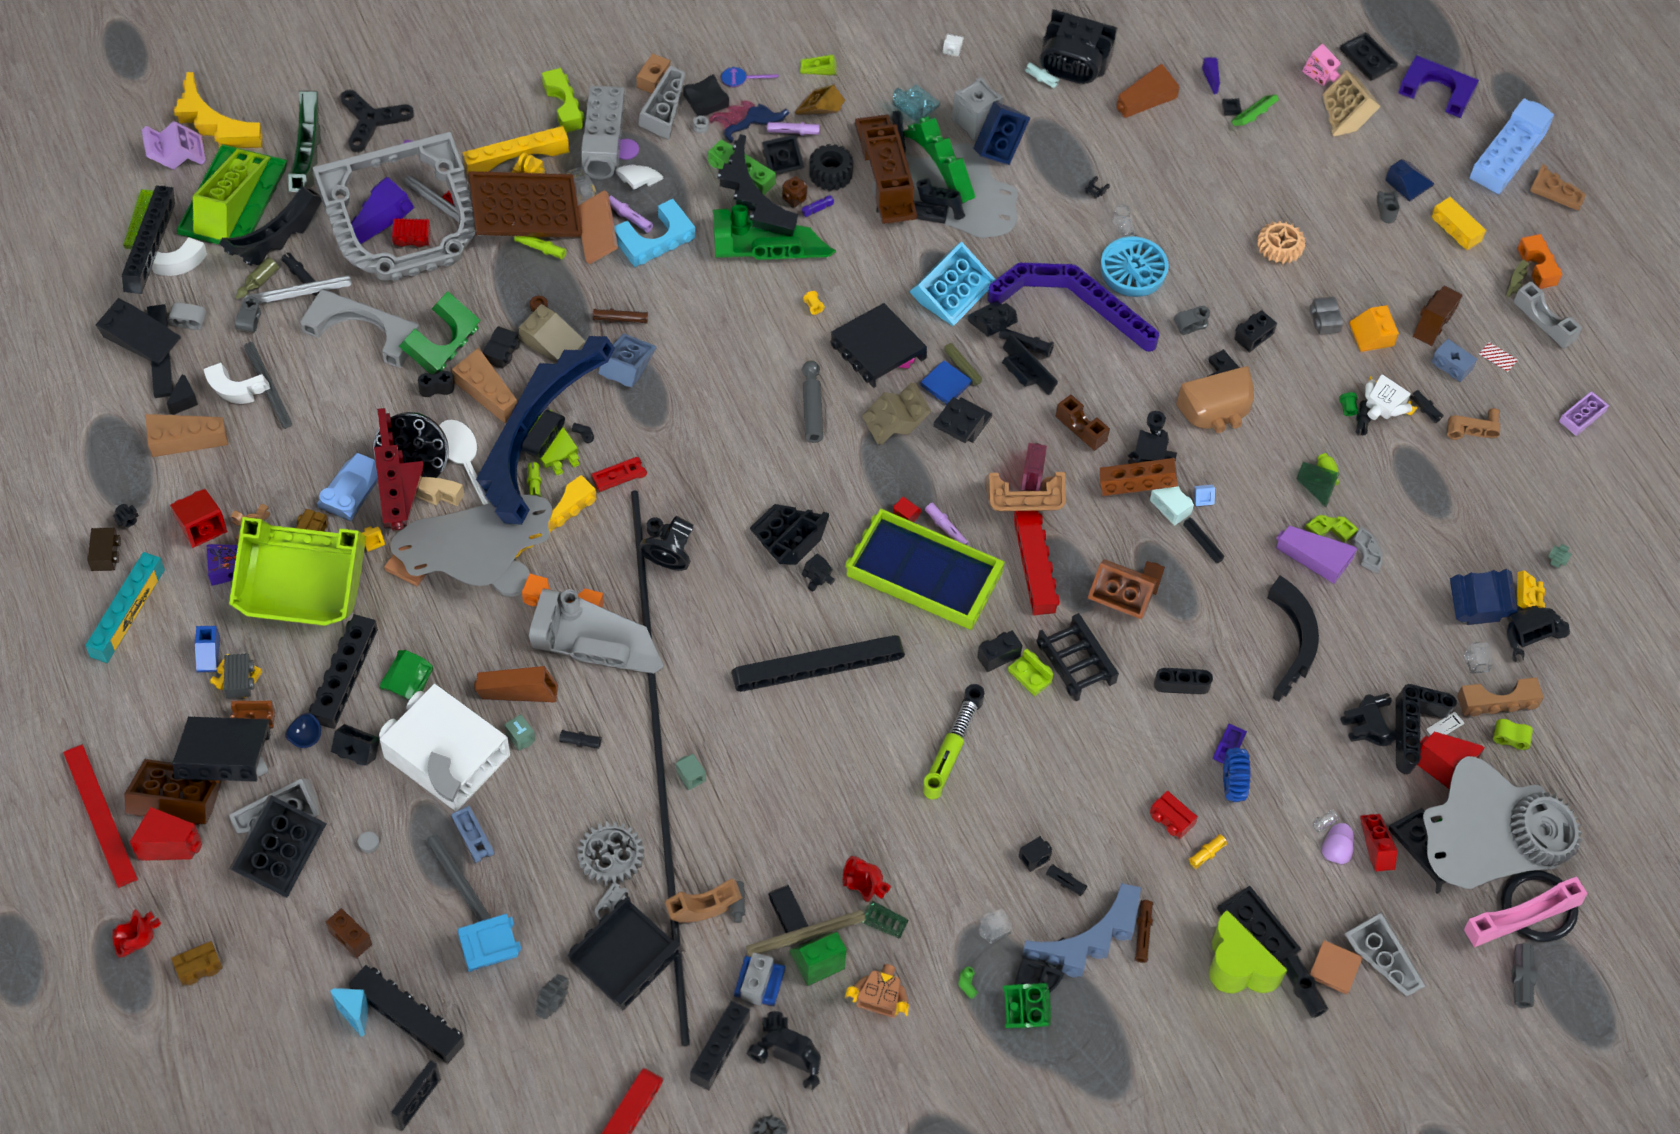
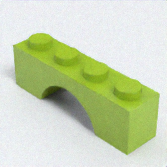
M561 68L542 72V84L547 96L559 98L564 102L557 109L559 125L564 127L566 133L583 129L582 121H585L583 111L578 109L579 102L577 98L574 99L573 97L574 91L572 86L568 85L567 74H564Z

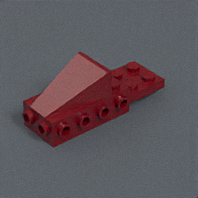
M380 408L377 410L382 447H374L383 525L384 529L392 528L393 531L403 530L404 526L408 524L424 473L423 461L403 462L402 450H398V445L393 444L392 432H388V428H392L390 413H386L385 408Z

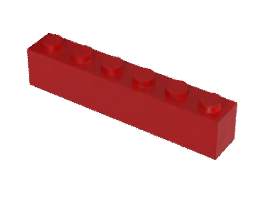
M1014 511L1013 520L1033 616L1056 613L1057 606L1060 605L1059 595L1055 594L1056 579L1052 578L1051 575L1053 573V565L1048 560L1050 552L1049 546L1045 545L1046 531L1041 527L1043 524L1042 514L1038 511Z

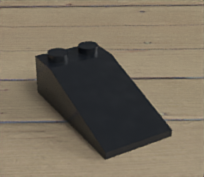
M120 298L113 303L96 323V327L104 338L157 365L161 363L181 339L180 335Z

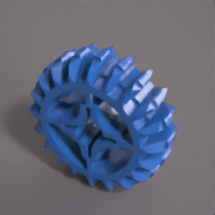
M1229 748L1226 751L1223 767V784L1225 797L1228 801H1245L1249 794L1251 768L1249 755L1245 749Z

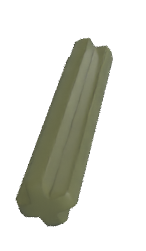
M952 343L946 345L944 351L960 370L972 380V384L975 386L980 384L982 377Z

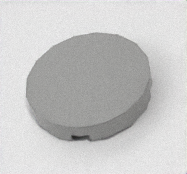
M513 561L506 573L493 583V587L503 596H518L522 594L530 574L529 569L521 562Z

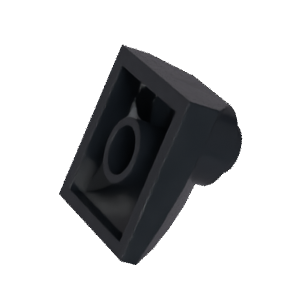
M796 134L762 142L763 156L766 159L767 166L776 174L804 168Z

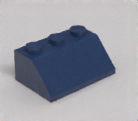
M994 101L973 149L982 157L1010 165L1030 117L1010 106Z

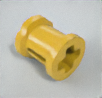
M810 291L804 295L803 301L808 304L812 315L821 313L824 310L825 306L823 302H820L816 291Z

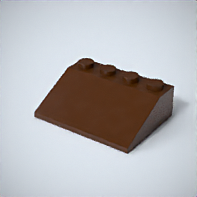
M144 759L124 793L125 814L145 816L150 807L185 821L206 825L213 812L222 780L219 783H216L215 780L211 783L209 780L175 779L173 763Z

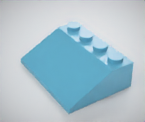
M961 241L909 292L923 307L954 326L989 290L990 284L996 279Z

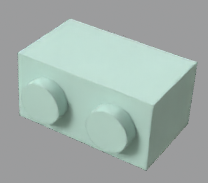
M1179 486L1152 490L1150 501L1174 526L1191 515L1194 504L1188 496L1181 492Z

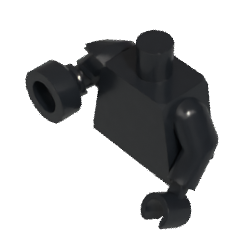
M1152 411L1148 414L1146 423L1151 433L1140 430L1136 451L1128 455L1131 458L1128 460V464L1175 458L1176 461L1177 452L1167 450L1169 438L1168 432L1162 429L1166 420L1162 412Z
M1536 606L1526 609L1518 607V612L1510 616L1511 622L1507 628L1509 644L1514 649L1512 655L1514 662H1517L1515 656L1517 654H1520L1524 660L1525 653L1522 649H1519L1520 645L1525 647L1550 636L1561 639L1570 634L1568 622L1560 619L1561 616L1556 614L1553 609L1538 608Z
M788 1028L769 1030L763 1034L764 1037L761 1038V1042L758 1041L756 1044H751L746 1052L752 1060L764 1064L769 1056L767 1050L769 1047L774 1046V1058L810 1073V1076L803 1082L804 1088L811 1084V1090L813 1091L820 1084V1079L816 1075L819 1074L821 1055L809 1037Z

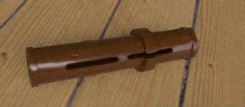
M610 308V310L593 309V320L609 321V323L619 321L647 324L648 312L614 310V308Z
M1141 900L1140 914L1137 918L1138 935L1135 961L1140 963L1148 961L1150 929L1153 925V902L1150 900Z

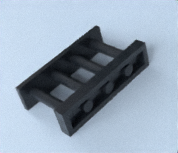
M1080 613L1072 616L1070 627L1047 637L1043 630L1039 631L1036 640L1039 649L1045 652L1066 685L1068 694L1073 696L1075 701L1080 700L1081 689L1098 681L1106 680L1109 686L1117 683L1118 671ZM1069 635H1077L1080 642L1057 652L1052 643ZM1087 650L1090 655L1089 658L1069 667H1066L1062 661V658L1077 651ZM1092 664L1096 665L1100 670L1099 673L1077 683L1071 675Z

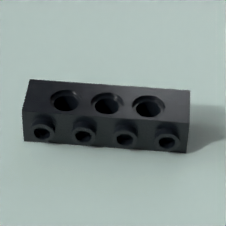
M732 1000L730 1001L690 1071L691 1082L707 1090L711 1089L750 1020V1009Z

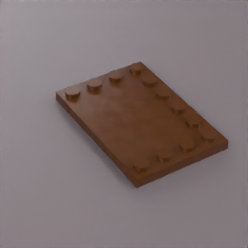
M469 171L468 181L475 235L581 237L582 230L573 174Z

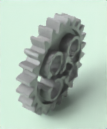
M607 821L605 827H602L599 823L598 830L591 827V835L584 833L586 840L580 839L581 846L578 847V853L580 854L577 856L578 861H580V868H584V875L589 874L590 880L596 877L597 884L604 880L605 886L608 885L609 881L615 884L616 880H620L623 884L624 877L631 880V872L637 874L636 867H642L641 860H644V854H642L644 846H641L642 839H638V833L632 834V827L625 830L624 823L617 827L616 821L613 826H610ZM620 839L622 841L623 848H626L627 843L630 840V848H626V856L629 857V859L624 861L620 860V858L623 857L622 848H620V843H613V840ZM594 847H602L599 850V857L602 860V864H609V867H600L599 859H596V852L593 850ZM592 859L595 860V864L593 865V867H591Z

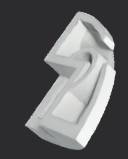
M627 165L615 169V173L624 183L628 182L633 189L644 184L651 186L663 179L659 172L649 167Z

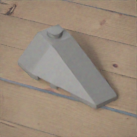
M301 778L269 794L313 817L319 816L317 796L309 779ZM268 795L229 815L237 833L250 831Z

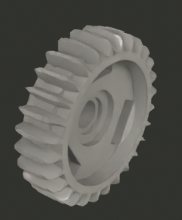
M1542 791L1532 793L1516 804V808L1512 810L1514 814L1510 817L1514 820L1510 826L1515 827V830L1511 831V833L1517 834L1513 841L1521 843L1518 848L1523 847L1525 849L1523 855L1529 853V860L1536 858V864L1542 862L1543 866L1550 865V867L1570 860L1577 853L1576 850L1580 848L1578 843L1582 841L1578 837L1582 834L1578 830L1581 824L1576 822L1578 817L1573 816L1574 810H1569V803L1563 804V798L1557 800L1556 794L1551 796L1549 792L1543 793ZM1533 806H1541L1545 809L1535 814L1531 812ZM1540 826L1545 827L1547 835H1543L1540 832ZM1563 829H1564V834H1565V841H1564V842H1563Z

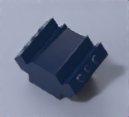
M1504 569L1500 572L1492 570L1485 573L1471 572L1465 576L1457 574L1450 578L1455 615L1458 621L1467 622V625L1500 622L1501 618L1510 617L1518 612L1513 576L1510 570Z

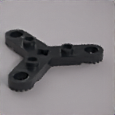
M346 90L340 96L343 106L348 108L359 120L348 141L350 149L355 152L365 150L377 126L396 124L401 121L408 122V120L411 121L414 117L413 107L408 104L374 109L353 90ZM348 96L353 97L352 100H346L345 98ZM405 110H406V112H407V111L409 112V113L406 114V115L401 114V112H403V111L405 112ZM356 141H357V142H358V141H359V142L361 141V144H360V145H354V142L356 143Z

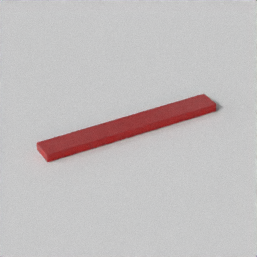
M83 744L64 751V756L117 887L120 888L138 880Z

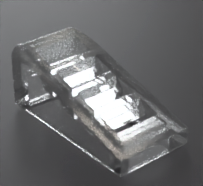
M583 167L566 172V174H573V177H576L574 178L575 190L581 201L596 195L595 186L585 173Z

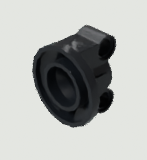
M676 515L670 524H663L659 528L655 537L643 539L638 549L646 559L654 564L676 571L687 570L691 560L684 547L694 525Z

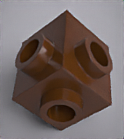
M796 176L786 180L782 185V198L793 208L797 207L807 200L806 183Z

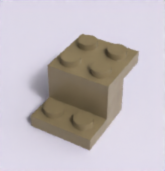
M910 383L900 394L884 392L862 417L877 444L883 445L893 433L909 435L930 414L931 409L916 383Z

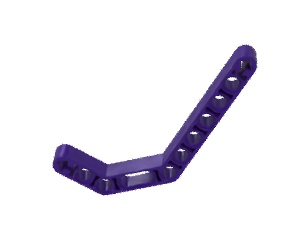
M1018 263L989 286L988 302L998 301L1000 304L1024 286L1068 288L1143 350L1150 352L1154 351L1157 347L1159 332L1076 265Z

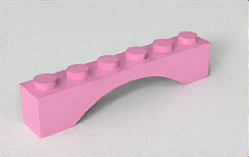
M1576 876L1557 884L1545 893L1518 906L1502 911L1486 912L1470 918L1464 931L1473 946L1477 947L1582 905L1587 892Z

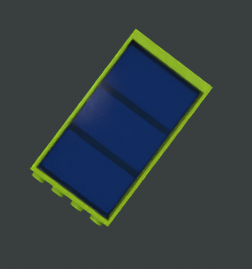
M880 508L877 515H873L869 529L866 528L864 530L863 540L861 543L856 544L853 557H849L846 562L847 576L972 630L1003 573L1005 562Z

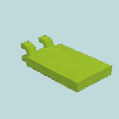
M542 414L538 417V419H537L536 422L534 423L533 427L535 426V424L537 423V421L540 419V417L542 416ZM564 427L544 456L539 459L545 468L551 466L556 476L563 473L561 469L563 466L560 461L566 458L573 468L580 465L578 461L579 456L577 455L579 453L578 448Z

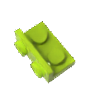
M1027 648L1023 651V655L1008 667V672L1034 696L1038 695L1052 683L1054 674L1048 665H1044L1038 656Z

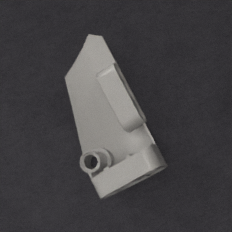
M542 589L529 631V639L533 649L571 655L572 658L578 661L655 674L664 667L647 627L579 598L575 590L568 589L562 593L561 591Z

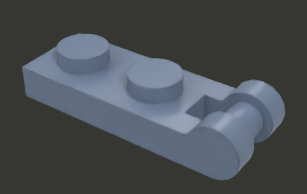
M470 806L451 814V818L475 863L480 862L481 858L485 856L490 857L494 855V851ZM482 844L484 848L477 851L476 847Z

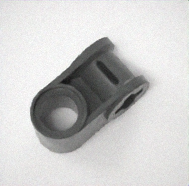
M1378 191L1377 206L1379 207L1380 218L1385 223H1393L1397 218L1400 207L1397 191L1392 193Z
M248 296L242 301L235 321L236 329L249 332L256 331L261 315L259 301L256 297Z
M1198 306L1187 311H1181L1174 316V321L1181 334L1187 335L1191 332L1205 329L1208 326L1210 310L1205 306Z

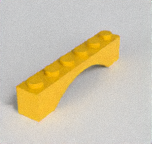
M560 126L462 152L464 167L467 174L469 171L489 172L500 163L518 157L523 152L527 154L557 156L569 152V142L564 127Z
M582 475L566 485L561 501L552 510V515L548 522L549 533L555 528L561 527L572 516L578 515L582 509L592 505L597 499L596 489ZM542 534L531 535L529 539L541 537ZM534 545L521 549L517 553L515 559L521 554V552H523L527 548L533 547Z

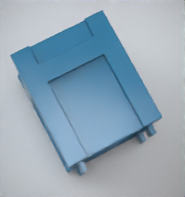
M507 914L457 929L469 972L518 957L521 945L519 941L515 942L511 930L514 925L512 917L508 918Z

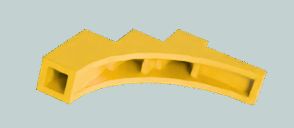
M186 72V79L183 80L185 93H182V99H177V106H174V115L178 116L179 124L194 123L195 129H198L201 136H214L215 142L219 144V148L221 144L236 148H262L263 133L260 123L234 120L211 109L197 92L194 72Z

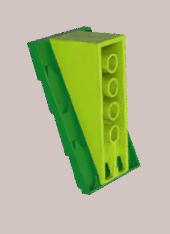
M221 144L197 192L193 195V199L177 228V234L219 244L222 237L234 238L254 232L285 172L287 160Z

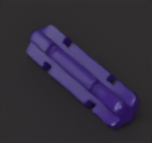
M831 195L824 197V200L819 199L811 203L810 206L806 205L802 207V214L807 217L812 215V212L814 214L823 210L826 206L833 205L834 199Z

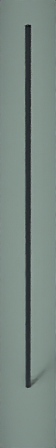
M634 490L631 492L642 619L643 626L647 627L652 639L645 557L638 549L643 540L639 493ZM647 673L669 899L676 895L656 675ZM670 918L672 940L675 939L681 945L679 922ZM681 953L674 960L681 1045L689 1046L690 1038Z

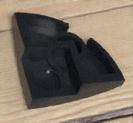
M1022 958L1015 985L1047 983L1049 992H1052L1062 980L1064 972Z

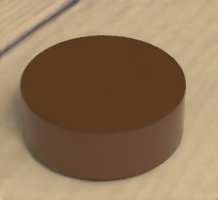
M543 296L533 297L530 300L531 311L534 312L541 304L548 308L547 299Z

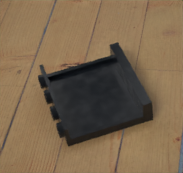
M885 303L831 331V346L838 350L842 358L848 361L854 371L859 372L864 381L873 388L876 387L877 378L915 357L920 361L927 359V346Z
M188 716L173 760L175 779L257 782L256 770L264 742L269 740L271 735L269 719Z
M627 896L624 900H619L615 904L614 910L609 915L605 914L600 919L599 925L594 929H590L579 944L577 943L572 946L568 957L573 965L624 1011L682 953V948L675 939L672 940L631 903L630 898Z

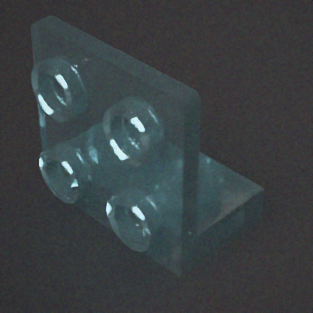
M914 85L907 92L898 87L893 93V105L915 122H919L920 118L929 115L940 106V102L918 85Z

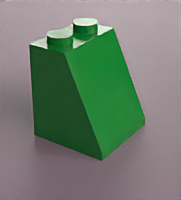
M838 932L820 935L789 949L807 986L845 969L847 949Z

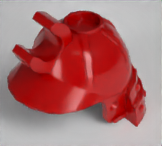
M850 856L846 860L843 870V886H847L850 890L859 891L865 902H869L874 894L878 898L883 899L891 886L883 882V874L879 867L867 863L857 856Z
M134 909L128 923L119 924L116 926V929H113V946L119 958L126 957L128 954L150 944L153 939V929L161 924L158 917L151 921L154 918L151 911L145 914L143 918Z

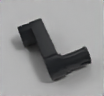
M928 178L919 180L916 183L921 201L950 206L956 220L965 217L962 207L963 201L959 191L932 186Z

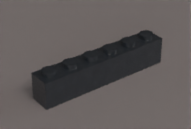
M365 965L348 983L350 989L364 990L368 1005L445 1063L449 1064L465 1045L463 1034L458 1029L448 1027L446 1025L447 1022L442 1017L432 1015L426 1005L416 1003L410 993L400 991L394 981L384 979L382 973L375 967L371 969Z

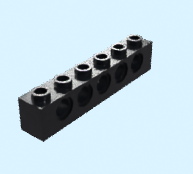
M353 614L351 621H348L346 624V632L344 637H341L339 640L337 653L332 655L330 669L326 670L324 674L323 685L318 688L315 703H312L309 708V713L319 721L321 726L335 729L378 631L377 623L374 619Z

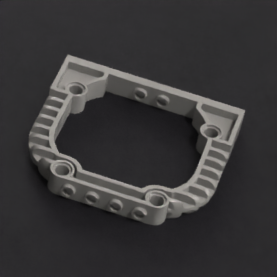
M451 132L313 167V177L343 256L353 266L368 273H376L377 278L382 281H397L403 276H415L425 270L433 271L440 266H451L462 258L463 249L468 246L475 235L470 189ZM418 154L420 161L435 168V176L438 180L446 181L459 216V229L457 233L445 236L438 247L397 258L390 253L373 255L360 245L346 210L350 201V192L347 185L352 178V171L370 166L378 167L382 163H393L401 158ZM440 168H446L448 171L443 172ZM343 195L345 197L343 199H339L336 196ZM450 249H457L458 252L452 253ZM387 267L389 271L384 272L381 268Z

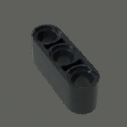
M545 410L523 442L522 452L541 459L563 428L565 416Z
M1161 668L1156 673L1154 688L1162 693L1202 695L1209 692L1213 675L1208 670Z
M789 885L768 893L771 904L785 933L808 927Z

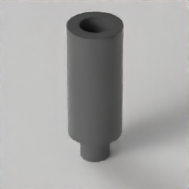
M736 881L742 899L730 905V915L734 917L735 923H741L742 916L745 915L744 882Z

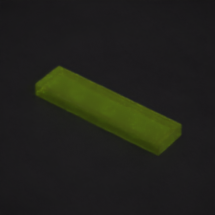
M140 190L123 245L125 249H132L153 190Z

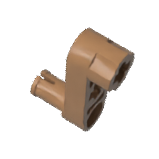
M1496 408L1489 409L1488 421L1463 416H1451L1448 419L1447 436L1452 440L1461 439L1464 437V434L1484 438H1497L1500 436V411Z

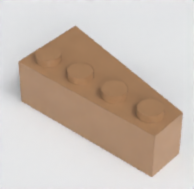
M477 348L452 369L453 381L506 424L517 405V399L481 350Z
M145 414L148 445L152 457L228 445L227 429L223 417Z

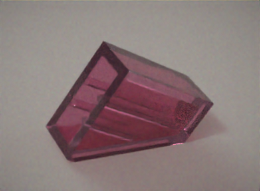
M1039 443L1028 444L1021 490L1040 491L1047 446Z

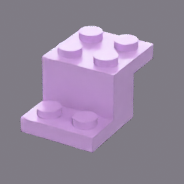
M175 121L160 133L147 126L142 129L145 153L148 158L173 170L187 158L201 165L206 161L202 137L199 133Z

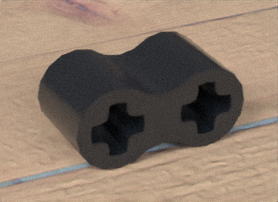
M441 371L438 374H421L418 377L420 394L423 397H431L435 394H451L454 391L452 374L448 371Z

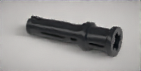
M1007 328L999 333V338L1006 340L1009 335L1013 334L1025 347L1030 348L1031 352L1035 353L1037 351L1045 354L1048 358L1054 348V342L1049 343L1040 340V337H1029Z

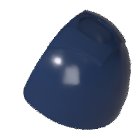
M304 713L290 724L286 730L285 738L299 748H309L320 739L321 725L311 713Z

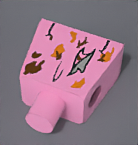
M1321 44L1312 52L1302 72L1319 84L1325 85L1330 80L1334 83L1341 76L1337 72L1341 64L1325 45Z

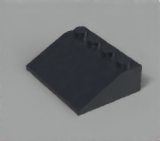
M268 795L229 870L288 898L327 823L272 795Z

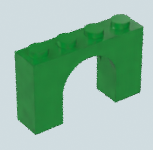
M448 291L433 306L432 310L449 325L452 332L450 344L436 345L414 328L399 345L404 352L430 374H435L437 371L441 372L447 366L445 361L447 359L451 361L458 353L455 351L457 347L462 348L468 341L466 337L469 334L472 336L478 330L477 324L481 321Z

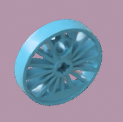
M1123 237L1110 243L1102 254L1101 274L1105 283L1114 291L1125 296L1142 297L1154 293L1162 286L1168 273L1169 264L1166 254L1157 244L1145 238ZM1141 249H1144L1146 252L1141 256ZM1129 277L1127 285L1122 284ZM1132 280L1135 283V287L1130 286Z

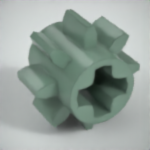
M1562 543L1560 547L1554 545L1548 558L1552 559L1550 564L1559 568L1560 564L1566 566L1572 555L1568 552L1570 547Z

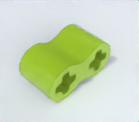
M1498 719L1495 724L1493 741L1497 744L1513 746L1519 750H1528L1531 746L1533 728L1526 724L1513 723L1507 719Z

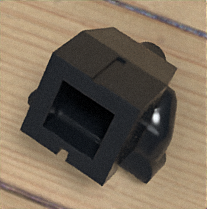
M818 553L805 563L801 575L811 579L812 582L809 583L808 589L812 592L816 590L818 585H823L825 582L832 585L835 581L830 576L833 569L827 560Z

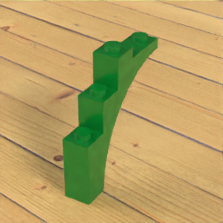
M924 116L919 119V122L908 125V129L904 130V136L916 141L929 154L939 169L948 189L959 191L963 203L976 198L963 158H956L950 138L942 137L936 118Z

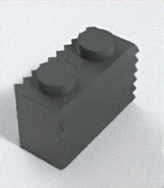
M248 653L224 655V693L226 698L251 696V690L255 687L254 678H251V672L255 671L254 660H250Z

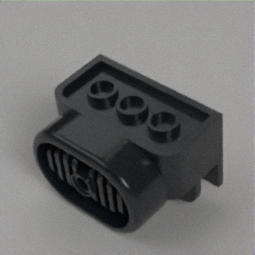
M1053 9L1051 22L1048 23L1043 40L1040 64L1043 69L1047 70V73L1054 77L1078 84L1091 83L1097 77H1101L1106 73L1113 56L1117 27Z

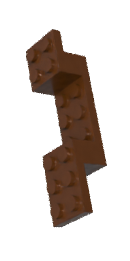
M889 114L856 118L855 126L864 159L870 160L876 182L875 199L882 224L916 220L914 184L897 125H891Z

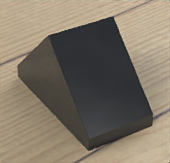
M183 374L167 401L169 413L172 415L198 405L195 393Z

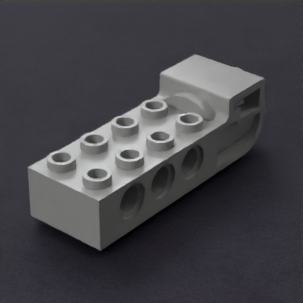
M590 86L581 155L582 167L585 173L594 179L610 178L614 174V170L618 169L625 107L624 87Z

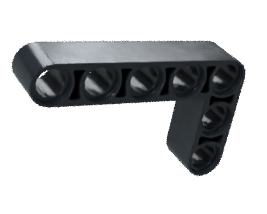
M1406 684L1397 695L1395 709L1396 768L1403 774H1410L1420 762V713L1438 718H1447L1457 705V700L1452 694Z

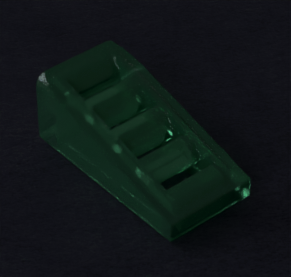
M871 901L864 912L865 921L862 922L900 939L908 919ZM873 911L876 912L874 918L870 917ZM880 915H884L882 921H878ZM888 918H891L892 920L889 926H887V920ZM896 921L900 922L897 930L893 929Z

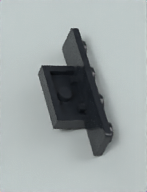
M1013 334L1009 335L1003 345V349L1010 356L1005 357L1002 361L1007 370L1025 387L1037 384L1047 395L1052 394L1058 381Z

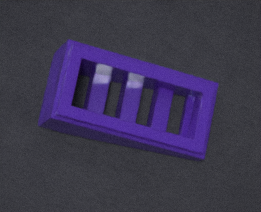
M1205 57L1202 70L1213 94H1217L1220 86L1217 57Z

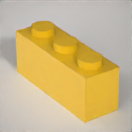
M1449 197L1435 205L1431 217L1459 245L1469 250L1482 242L1486 229L1454 199Z

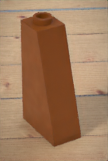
M1160 64L1119 94L1116 104L1117 110L1125 118L1177 99L1180 86L1165 66Z
M545 666L478 672L477 679L474 681V689L485 700L553 703L557 700L558 684Z

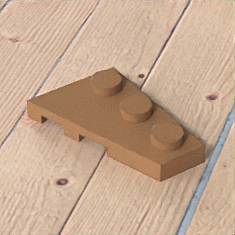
M1543 164L1530 192L1579 211L1586 194L1571 183H1565L1560 179V175L1551 173L1547 170L1548 167Z

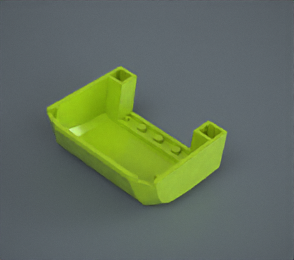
M242 517L229 604L248 617L322 626L347 619L351 615L356 603L366 536L356 530L339 529V533L273 526L262 519Z

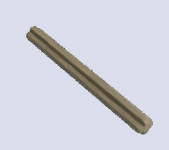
M858 910L747 945L746 952L749 957H752L753 953L763 954L864 922L865 916L863 911Z

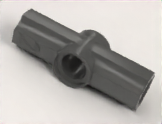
M1528 943L1516 944L1514 947V966L1511 979L1514 984V1005L1518 1006V1008H1529L1534 1005V986L1537 980V969L1534 967V946Z

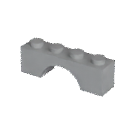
M1532 281L1518 290L1513 303L1563 349L1577 341L1582 327L1570 316L1561 318L1552 313L1545 302L1544 292Z

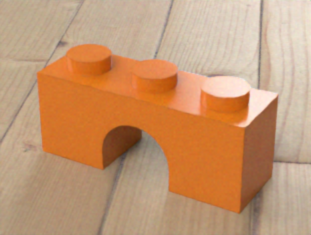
M1538 234L1521 238L1517 248L1521 258L1527 262L1534 261L1538 263V265H1535L1531 275L1536 286L1542 289L1558 285L1562 277V270L1556 264L1555 257L1551 254L1548 244L1542 235Z

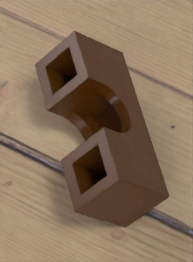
M1070 394L1058 403L1055 417L1095 451L1108 441L1110 428L1097 417L1093 421L1088 420L1083 412L1084 405Z

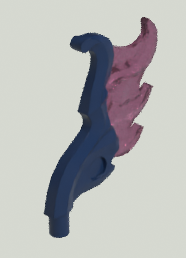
M744 100L741 101V105L744 106H727V110H731L730 112L713 114L710 118V123L714 121L720 122L724 126L726 139L733 143L734 138L731 135L734 132L747 129L751 124L768 125V122L779 123L784 120V117L789 115V111L785 108L780 113H775L762 104H758V107H755L752 102Z

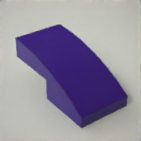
M1228 724L1213 756V760L1224 764L1226 751L1229 748H1240L1247 731Z

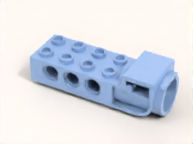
M1524 98L1512 113L1508 123L1476 162L1469 179L1500 195L1541 142L1550 127L1554 114L1543 105L1534 101L1530 102Z

